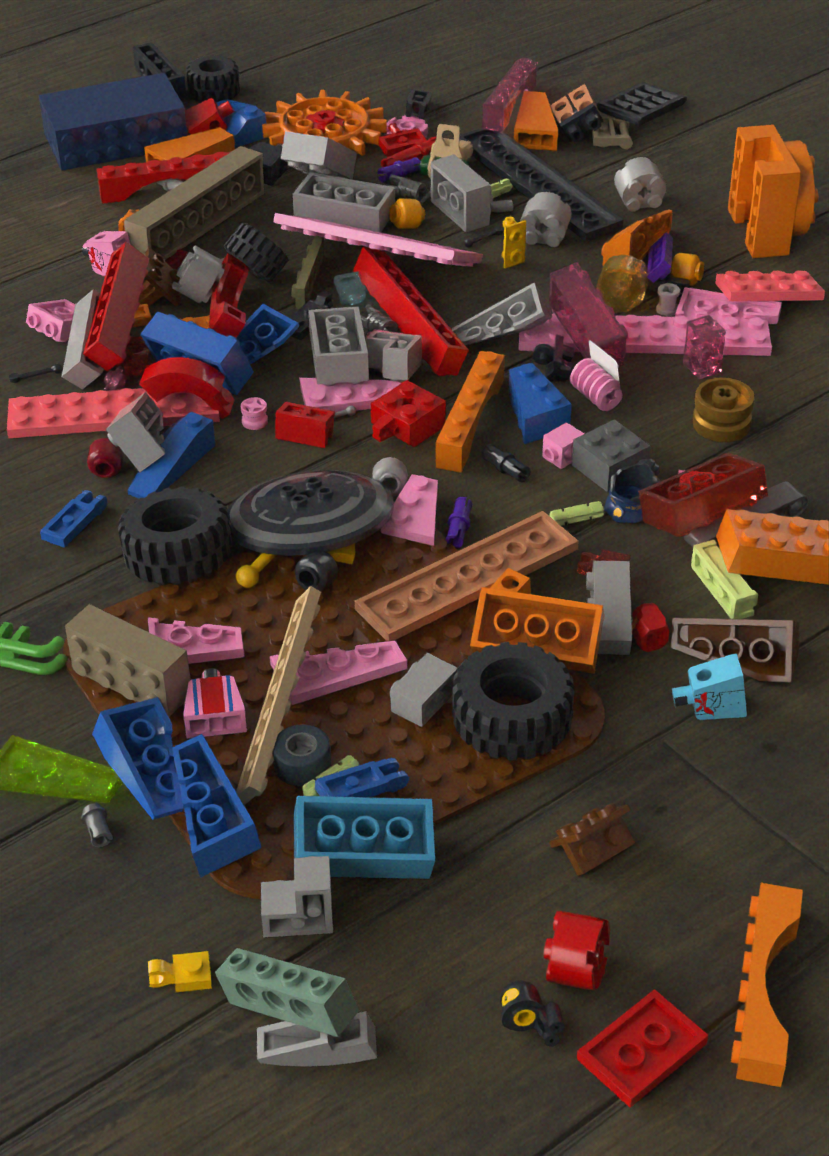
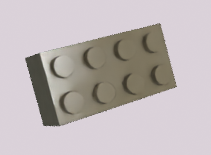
M90 604L65 625L72 667L79 675L86 676L98 682L101 686L122 694L129 700L140 702L158 697L168 717L186 701L188 682L190 681L187 650Z

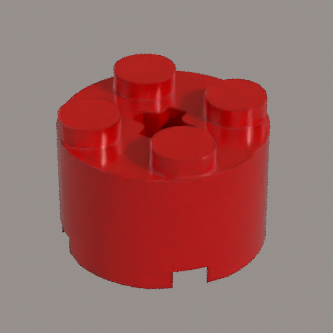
M557 910L553 923L554 937H548L544 947V959L550 960L547 967L546 980L556 984L587 990L598 989L604 976L608 958L604 957L605 945L609 946L610 943L609 921L599 917Z

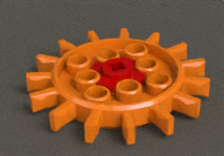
M320 90L319 97L306 99L301 93H297V103L289 105L282 101H277V113L265 112L266 124H262L263 138L269 137L270 145L283 144L285 131L328 137L361 156L365 155L364 142L378 145L381 133H387V119H384L383 108L371 109L370 98L368 97L356 103L350 101L349 91H345L340 98L327 97L325 90Z

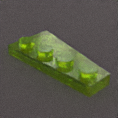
M14 735L0 749V790L109 803L123 783L116 772L110 767Z

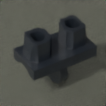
M558 334L555 336L553 348L548 344H539L533 349L532 356L534 361L538 364L546 365L545 377L550 382L553 381L555 376L568 380L573 370L571 360L574 355V348L564 345V336Z

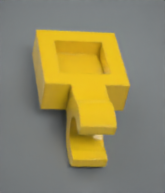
M208 951L173 955V964L161 959L148 961L150 987L157 988L175 984L176 992L212 989Z

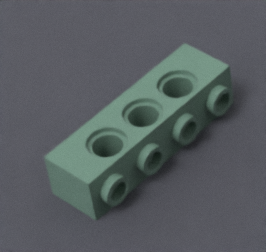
M236 948L215 972L230 1004L336 1037L343 1032L359 1012V1008L345 978Z

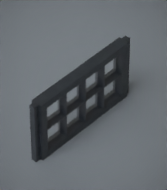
M641 82L598 102L596 106L601 113L641 126L684 105L687 97Z

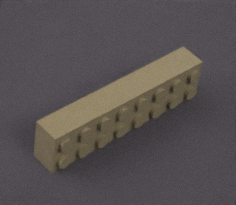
M240 146L124 220L125 232L128 233L130 244L144 255L146 250L151 248L155 253L161 254L166 260L175 254L178 249L184 248L264 194L262 153Z

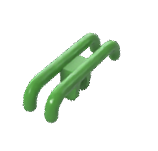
M3 622L2 626H0L1 667L38 675H49L60 671L65 666L68 659L65 654H58L53 661L48 663L18 658L20 654L38 658L52 656L63 647L64 639L62 637L56 636L47 645L29 644L27 642L31 633L30 627L22 625L12 636V624Z

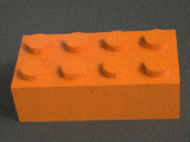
M726 509L716 538L728 573L829 585V521Z
M481 587L470 647L474 653L476 651L482 652V649L489 645H493V647L499 646L502 642H509V645H518V642L527 643L528 647L534 648L536 645L543 648L546 654L551 652L559 659V662L564 663L568 670L594 674L605 616L603 605Z

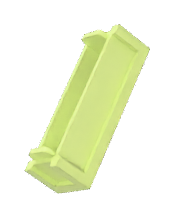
M710 540L694 545L691 567L731 619H743L753 616V607L757 605L758 593L749 587L740 574L728 573L717 542Z

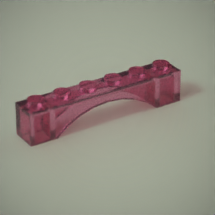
M528 58L517 59L484 102L482 129L501 132L505 130L509 124L519 94L524 91H533L536 87L537 62H533Z

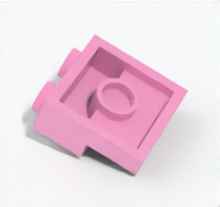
M66 299L29 304L26 323L29 327L36 328V331L45 333L47 337H52L55 341L66 342L70 335L75 304Z

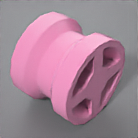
M252 397L245 399L241 403L242 425L245 428L258 430L268 424V416L265 413L267 411L265 400Z

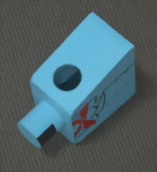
M737 654L690 667L688 670L689 685L672 688L675 707L693 704L696 718L699 720L747 716L744 678Z

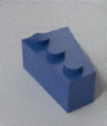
M533 363L509 369L508 395L514 414H516L518 419V427L522 431L524 444L542 439L545 434L566 422L570 424L572 404Z

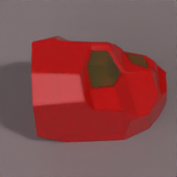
M654 603L641 604L636 607L632 613L633 623L631 626L632 635L637 645L647 652L663 648L669 639V628L666 618Z

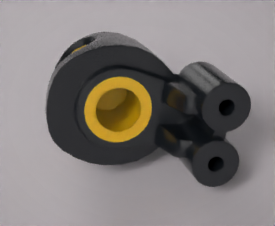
M513 981L505 986L500 995V1003L503 1008L501 1012L503 1026L513 1031H526L535 1027L539 1035L543 1036L547 1046H556L560 1041L558 1033L562 1032L565 1028L559 1005L551 1001L544 1006L538 989L528 981Z

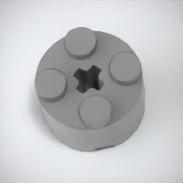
M645 157L634 158L626 162V166L622 170L619 169L614 179L615 186L624 205L631 212H635L640 208L659 207L666 192V183L657 165Z
M541 192L528 200L520 222L526 221L527 244L534 245L540 243L557 247L563 240L571 219V209L566 202L565 205L557 194Z
M195 245L193 247L195 253L189 252L177 272L180 280L178 283L173 282L172 289L198 303L201 301L207 303L213 292L210 289L214 281L218 282L221 279L225 269L222 268L221 259Z

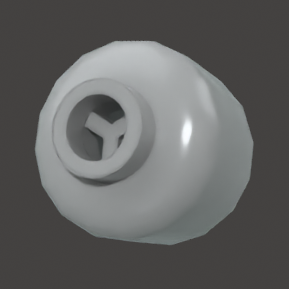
M387 457L378 461L373 468L372 477L385 484L393 497L398 496L408 481L407 469L403 462L397 458Z

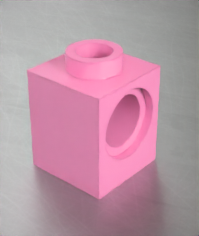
M566 422L543 436V457L560 469L572 463L573 439L584 433Z

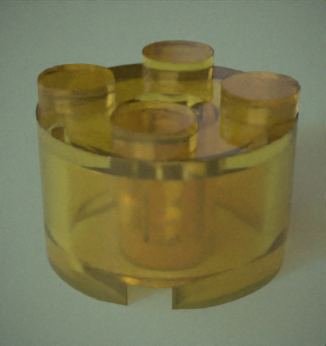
M629 255L612 256L602 267L596 285L597 296L605 303L608 309L615 312H628L643 301L649 282L646 264L642 260Z

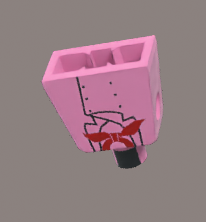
M103 231L83 245L82 253L90 258L95 273L105 276L111 254L125 242L130 244L128 233L125 231Z

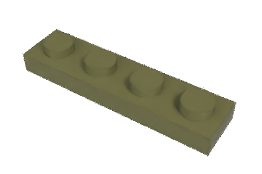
M314 236L312 244L307 247V257L303 258L302 270L297 273V283L292 286L291 296L292 299H295L296 309H300L306 304L311 296L325 258L324 237Z

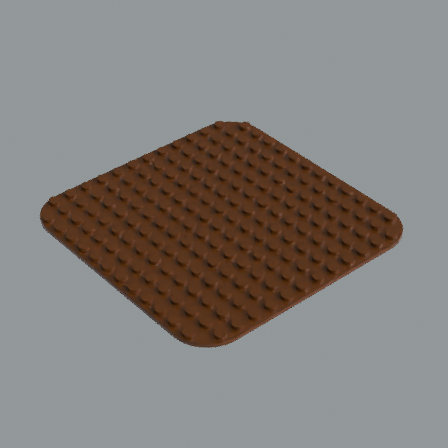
M436 528L434 546L383 534L381 529L364 540L355 543L353 564L336 561L338 566L336 580L323 591H320L321 594L318 600L320 610L312 621L311 628H313V633L305 644L303 651H309V655L327 653V649L339 647L340 650L350 651L355 650L356 645L387 642L355 610V600L458 552V550L451 543L447 544L446 538ZM248 550L228 558L218 570H212V573L206 577H198L197 581L190 583L189 581H184L178 585L166 583L102 609L149 632L148 618H157L159 623L173 624L174 620L185 621L186 626L191 627L212 624L241 628L244 657L188 664L190 680L202 678V673L211 668L218 670L220 676L230 675L235 679L245 708L247 732L204 737L235 791L241 778L274 672L270 665V656L279 655L295 602L306 591L298 584L295 577L296 564L306 555H276L259 572L258 583L254 587L244 588L238 584L236 573L240 567L251 565L261 554V552ZM479 599L394 640L407 659V669L304 702L291 704L288 713L282 719L281 726L286 729L290 726L304 724L321 729L329 737L331 766L336 763L340 765L339 761L348 755H352L359 765L371 761L377 762L384 759L387 760L388 758H395L400 764L397 772L405 771L410 777L409 783L404 788H401V790L398 789L395 792L388 791L369 798L432 799L433 826L585 752L600 737L604 727L605 712L597 692L577 671L569 670V674L574 682L573 716L569 732L564 736V740L556 747L552 745V750L543 755L537 753L536 757L525 760V757H518L517 761L507 760V757L501 756L499 759L492 758L485 751L482 754L473 748V743L468 745L460 737L461 734L456 730L454 718L452 717L453 696L423 727L391 712V697L389 693L393 683L400 680L409 671L412 664L418 662L426 653L457 668L473 654L470 644ZM66 638L63 654L68 659L65 666L98 715L100 711L137 702L129 700L122 694L110 688H105L98 682L76 673L72 667L68 640ZM511 695L493 699L497 703L510 706H520L533 702L521 696ZM185 702L169 717L173 730L171 734L173 747L192 739L186 737L184 722ZM273 763L267 769L265 778L268 779L263 793L243 804L255 824L262 848L209 873L226 890L254 899H261V882L294 880V811L297 796H304L303 788L289 785L280 780L275 773ZM184 809L182 812L168 815L190 846L191 842Z

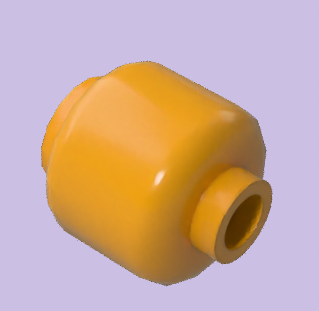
M398 199L390 207L389 217L398 229H416L425 218V210L416 199Z
M677 253L672 260L670 273L675 278L690 280L689 286H693L697 281H701L703 277L704 263L695 254Z

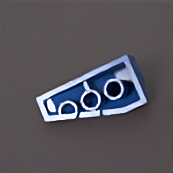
M262 304L246 321L236 339L240 342V347L248 357L249 364H252L282 345L300 325L298 322Z
M190 412L162 433L164 442L160 444L165 449V455L143 471L137 472L128 489V495L138 499L140 497L145 498L149 493L154 491L156 493L161 492L174 483L215 446L213 420Z
M158 697L100 711L92 733L105 760L152 820L182 812L184 809L172 750V723Z

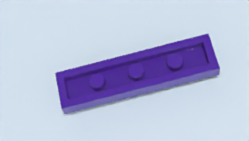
M667 232L649 248L647 277L653 283L658 279L663 280L671 272L673 237Z

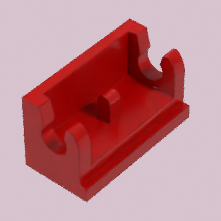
M285 402L276 411L275 438L326 448L328 437L332 438L335 411Z

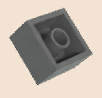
M614 419L573 439L572 466L606 492H609L611 476L618 469L637 464L641 459H649L651 446Z

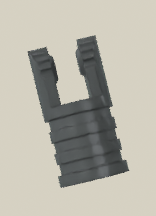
M393 174L389 179L396 186L385 184V186L395 187V196L402 199H416L420 201L427 192V187L424 183Z
M368 304L365 306L369 315L365 318L360 314L364 328L370 332L377 329L397 333L398 326L396 322L372 305Z

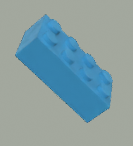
M297 796L294 811V858L329 856L330 877L430 879L435 863L432 799Z

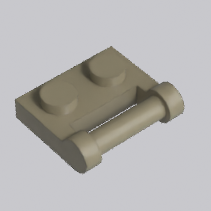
M602 117L604 121L601 123V128L592 131L593 146H620L622 149H629L633 145L628 131L629 122L619 118ZM614 127L620 130V135H615Z

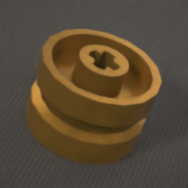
M731 378L706 380L696 390L693 428L699 435L716 442L740 440L748 434L751 428V412L753 411L755 400L754 392L748 385L739 380Z

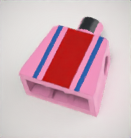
M211 668L202 673V678L192 679L188 682L184 707L187 738H194L200 734L205 737L247 732L245 708L233 676H220L218 670Z

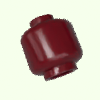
M109 438L97 439L90 445L87 466L91 473L98 477L116 476L122 468L124 452L119 446L113 445Z

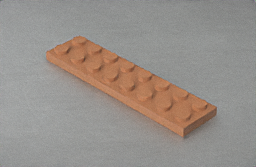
M541 511L355 600V610L386 641H394L479 599L481 587L490 588L507 568L520 574L528 575L578 550L579 541L544 511Z

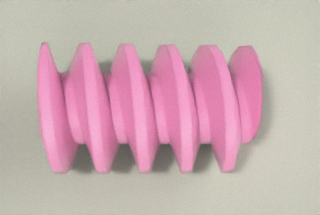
M590 358L581 360L574 367L570 375L572 386L587 399L591 400L600 410L609 411L619 404L622 400V391L620 390L619 381L613 379V376L607 374L604 369Z

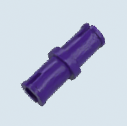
M417 157L404 162L396 161L393 165L379 168L377 175L382 173L385 175L378 178L381 182L390 180L389 178L392 174L404 178L407 174L419 172L420 167L413 165L421 163V161Z
M458 497L455 500L453 513L448 519L449 530L445 540L447 544H450L453 539L452 545L456 549L462 547L465 532L469 529L471 523L469 515L473 503L469 499L465 506L467 497Z

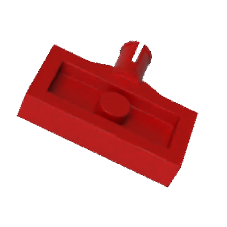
M391 123L388 126L391 134L379 137L378 145L385 155L389 157L411 148L416 142L426 141V138L419 128L400 130L396 123Z

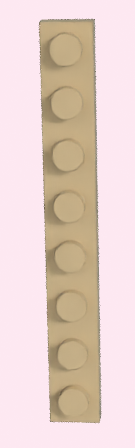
M311 586L295 602L236 790L243 804H246L255 796H260L268 782L265 775L267 769L270 768L274 761L273 749L277 736L284 729L281 726V722L290 709L291 701L288 699L298 683L299 677L296 676V673L306 656V652L303 650L313 633V628H311L312 621L320 610L318 600L321 592Z

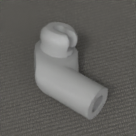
M491 194V211L494 213L513 211V201H493V195Z

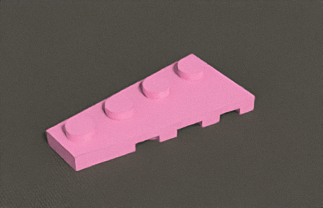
M685 287L675 317L700 318L709 316L713 319H725L726 317L750 319L759 317L763 320H768V324H777L782 302L729 301L724 293Z
M300 378L304 405L335 411V413L346 410L348 406H354L356 411L371 409L373 401L401 384V382L391 380H369L357 384L342 382L334 385L317 384L316 378Z

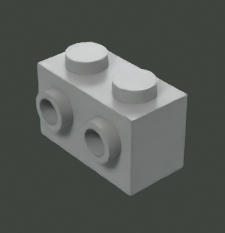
M426 653L418 662L412 664L409 671L400 680L393 683L389 693L391 697V712L423 727L453 696L454 675L458 672V668Z

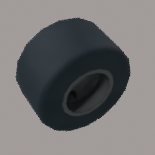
M294 725L282 730L277 736L273 749V764L276 775L285 783L303 787L304 784L312 779L316 780V776L331 767L329 737L321 729L311 725Z

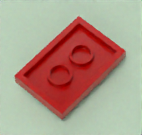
M654 989L577 1051V1060L631 1108L704 1047L708 1041V1034Z

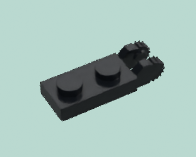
M411 89L406 104V117H411L412 113H416L419 119H424L425 112H427L431 102L432 92Z

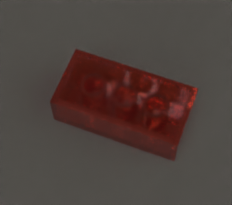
M729 452L639 491L643 521L676 537L686 536L690 531L698 527L711 525L714 520L724 516L726 509L738 510L745 506H752L758 500L768 496L764 465Z

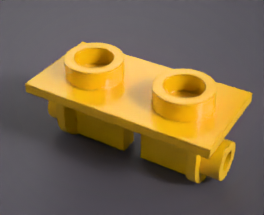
M506 217L505 221H503L504 248L502 258H504L505 269L525 262L526 221L517 223L514 217Z

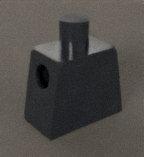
M259 142L249 148L262 153L264 184L274 185L287 170V162L281 159L283 144L279 143L274 146Z

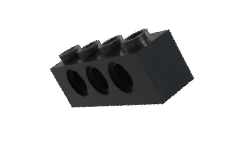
M152 42L133 47L135 70L142 77L165 73L179 99H187L185 76Z

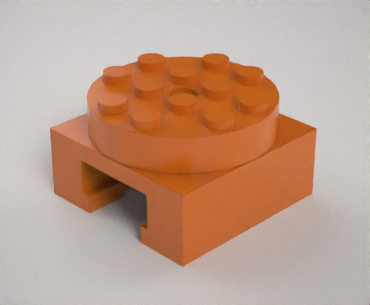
M774 125L738 127L736 134L728 211L735 224L744 223V220H749L745 244L752 258L789 255L792 236L805 235L810 225L815 222L814 203L818 202V190L814 184V157L809 155L805 143L799 140L783 141Z

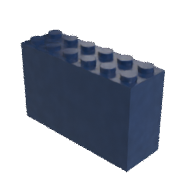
M165 73L39 95L44 133L61 171L145 155L144 147L187 136L185 107Z

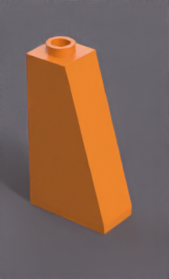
M524 91L514 128V140L526 149L557 151L558 127L545 92Z
M219 127L144 147L146 163L150 160H170L173 157L187 158L197 154L212 155L216 152H232L235 150L234 135Z

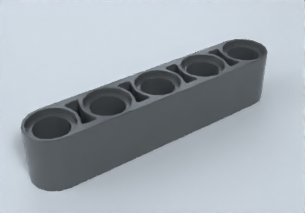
M785 481L693 522L687 527L683 537L692 548L696 544L715 540L719 547L716 534L726 509L798 517L807 508L809 499L792 484Z

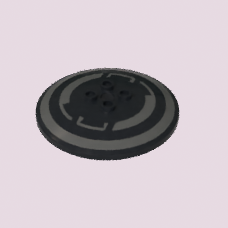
M314 470L288 474L258 484L238 496L228 507L227 513L231 537L239 545L266 554L308 555L317 551L328 552L340 549L373 535L389 521L394 510V502L389 488L373 477L350 471Z

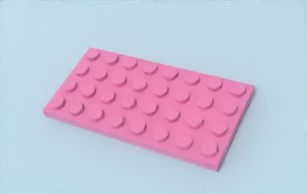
M275 213L273 223L282 224L281 229L302 232L307 235L344 241L359 246H368L377 250L392 251V253L410 255L424 260H437L438 263L473 267V263H481L483 254L313 218Z

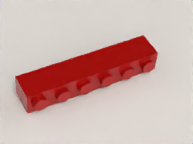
M128 242L122 244L111 254L83 355L107 372L115 365L119 366L126 358V346L131 339L130 331L135 323V312L140 305V302H138L139 296L144 289V278L148 274L149 258Z

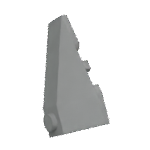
M532 283L453 327L451 330L466 346L530 330L551 319L552 313L548 301L537 285Z

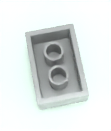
M454 154L431 161V202L465 232L489 225L491 214L490 195L492 192L490 184Z

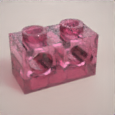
M710 315L687 321L683 364L698 379L721 373L726 330Z

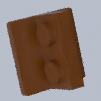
M149 248L145 254L149 258L148 274L143 281L144 289L140 294L139 302L140 304H148L149 307L160 297L164 296L177 307L181 304V293L172 289L173 282L178 283L180 277L177 276L178 270L170 267L161 254L155 253Z
M611 803L601 809L597 807L583 814V820L575 824L571 822L557 829L556 833L558 836L550 840L549 844L551 848L562 845L576 874H584L635 844L622 818V815L631 811L628 804L616 807L615 803Z

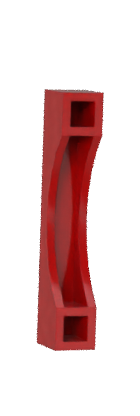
M216 152L212 155L197 154L187 158L173 157L170 160H150L147 163H127L122 166L107 165L96 170L102 204L125 201L140 188L157 181L167 179L188 180L230 152Z
M228 253L222 262V268L225 269L218 282L214 281L212 286L213 292L208 328L215 330L221 335H230L237 338L246 323V313L240 311L237 307L240 294L248 276L249 267Z

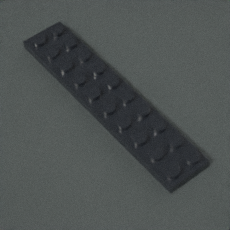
M493 124L460 135L459 140L471 142L473 157L502 179H509L512 186L527 198L532 199L535 194L541 192H550L560 196V200L565 205L567 202L571 209V219L567 228L584 241L593 240L596 237L623 228L622 218Z

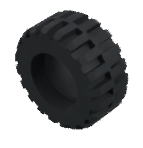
M178 487V489L172 490L171 488H166L158 493L154 491L145 498L140 497L135 500L134 505H129L119 520L118 532L125 564L138 578L141 577V579L149 583L155 581L159 585H165L166 583L178 585L184 581H189V583L197 581L198 577H206L212 573V570H218L231 553L232 537L227 509L217 496L208 491L203 492L199 488L187 489L186 487Z
M502 642L496 647L489 645L484 647L482 652L476 651L471 654L468 660H464L458 667V672L454 675L452 717L454 718L456 730L461 734L460 737L468 745L473 743V748L482 754L485 751L492 758L499 759L501 756L507 757V760L517 761L518 757H525V760L536 757L537 753L543 755L552 750V745L555 747L564 740V736L569 732L573 716L574 682L564 663L559 662V659L551 652L546 654L545 650L535 645L532 648L528 647L527 643L518 642V645H509V642ZM511 695L521 696L533 702L520 706H510L497 703L493 699Z

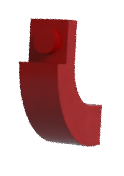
M173 357L157 361L145 368L139 383L156 402L175 392L192 393L204 400L213 410L219 411L221 419L230 415L235 400L231 393L222 386L225 376L209 364L191 358Z

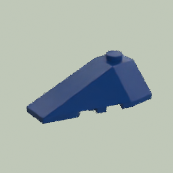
M229 99L216 102L219 106L229 101L235 111L225 117L228 126L225 131L234 135L235 148L265 139L263 138L262 124H266V114L258 107Z

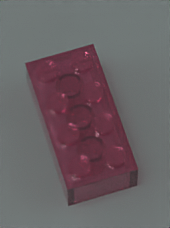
M578 262L550 273L549 306L584 359H591L589 340H591L616 360L618 368L623 366L628 332L623 324L620 325L617 321L612 307L607 306L604 302L601 291L593 286L588 272L582 270Z

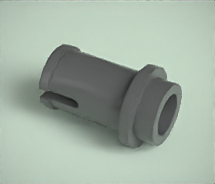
M98 803L89 804L82 811V823L87 825L93 846H106L113 839L106 821L107 810Z

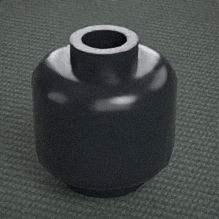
M317 551L306 555L295 567L296 580L304 590L311 586L319 591H323L336 580L338 575V566L335 559L325 551Z

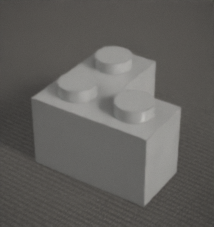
M373 331L366 338L368 368H373L376 372H383V378L402 383L405 380H409L422 365L421 335Z
M329 856L294 858V880L261 882L263 937L333 933Z

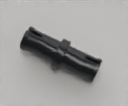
M493 444L486 445V448L492 451L491 453L486 449L482 450V458L495 465L502 474L507 473L519 482L526 481L521 476V473L529 478L531 469L517 461L513 454L509 452L504 453Z

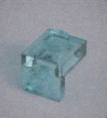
M358 272L334 277L341 305H357L365 301L367 287L362 285Z

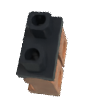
M585 84L568 94L575 109H573L566 96L550 105L553 114L570 142H578L587 131H596L601 128V123L604 121ZM585 93L580 99H575L579 94ZM561 105H566L562 110L557 111Z

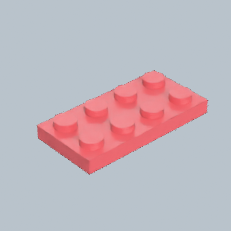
M799 270L795 271V273L772 271L771 274H763L759 271H750L748 274L727 271L725 274H716L715 283L729 301L824 300L825 290L806 271Z

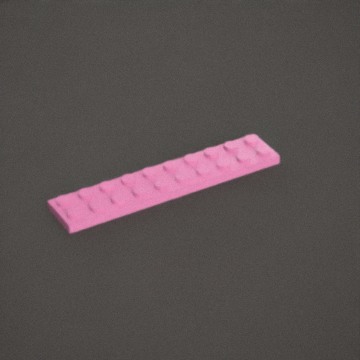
M553 313L552 318L544 324L519 332V351H533L539 344H548L553 348L556 334L564 336L563 344L574 348V352H590L589 340L604 352L771 356L772 350L768 320H763L759 317L750 319L735 317L713 319L709 316L687 318L685 316L661 317L659 315L612 316L609 314L562 315Z

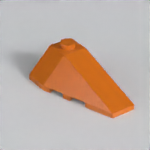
M666 210L639 220L614 235L602 247L603 266L622 273L629 266L635 267L649 253V248L664 233L671 231L673 211Z

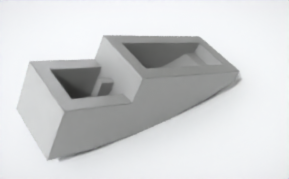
M366 1011L357 1013L338 1037L288 1021L257 1028V1060L262 1064L329 1066L377 1058L375 1026Z

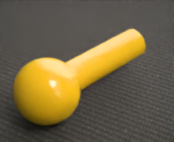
M261 553L251 565L240 567L236 573L238 584L244 588L254 587L258 583L259 572L276 555Z

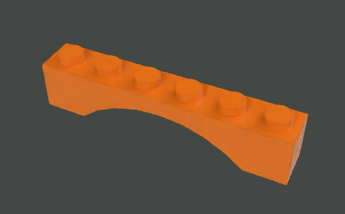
M490 351L479 352L437 438L436 468L462 473L469 458L482 411L490 397L494 394L498 395L503 384L505 355L495 354Z
M761 883L759 895L751 896L749 916L755 917V924L748 923L745 944L752 945L751 952L745 951L742 973H748V981L741 980L738 1002L745 1003L744 1010H737L735 1032L741 1033V1041L734 1040L731 1063L738 1064L736 1079L777 1087L782 1085L786 1067L789 1034L778 1021L770 1005L766 990L765 974L772 960L779 952L796 939L801 914L803 893L801 889Z

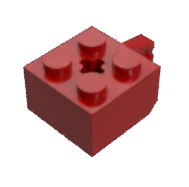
M405 380L371 403L372 436L379 442L395 436L403 442L416 447L441 430L446 422V401L408 380Z

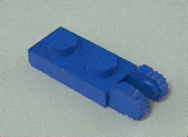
M82 491L41 529V539L65 548L97 515H100L106 509L107 497L98 495L92 500L93 494L91 491Z
M388 758L387 760L384 759L377 762L371 761L315 780V790L319 796L369 798L388 791L395 792L398 789L401 790V788L407 786L410 777L405 771L397 772L400 764L395 758Z

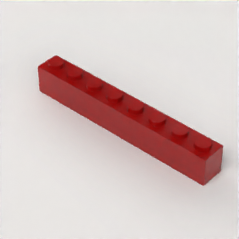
M363 246L353 269V273L358 277L359 282L367 288L369 294L376 299L379 306L390 316L389 318L396 322L401 333L422 336V359L427 361L435 374L440 376H457L469 349L384 250Z

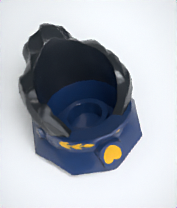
M650 458L641 459L637 464L618 469L611 476L609 495L607 496L604 510L615 522L638 523L644 519L654 517L658 504L653 497L656 496L661 486L660 478H658L660 470L655 460Z

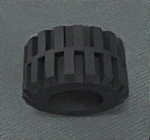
M205 56L197 58L187 65L188 93L194 100L204 102L213 98L215 102L225 99H233L239 94L238 64L236 61L231 60V58Z
M242 222L224 245L227 253L239 259L249 267V271L269 283L274 281L289 261L287 254L274 242L251 225Z

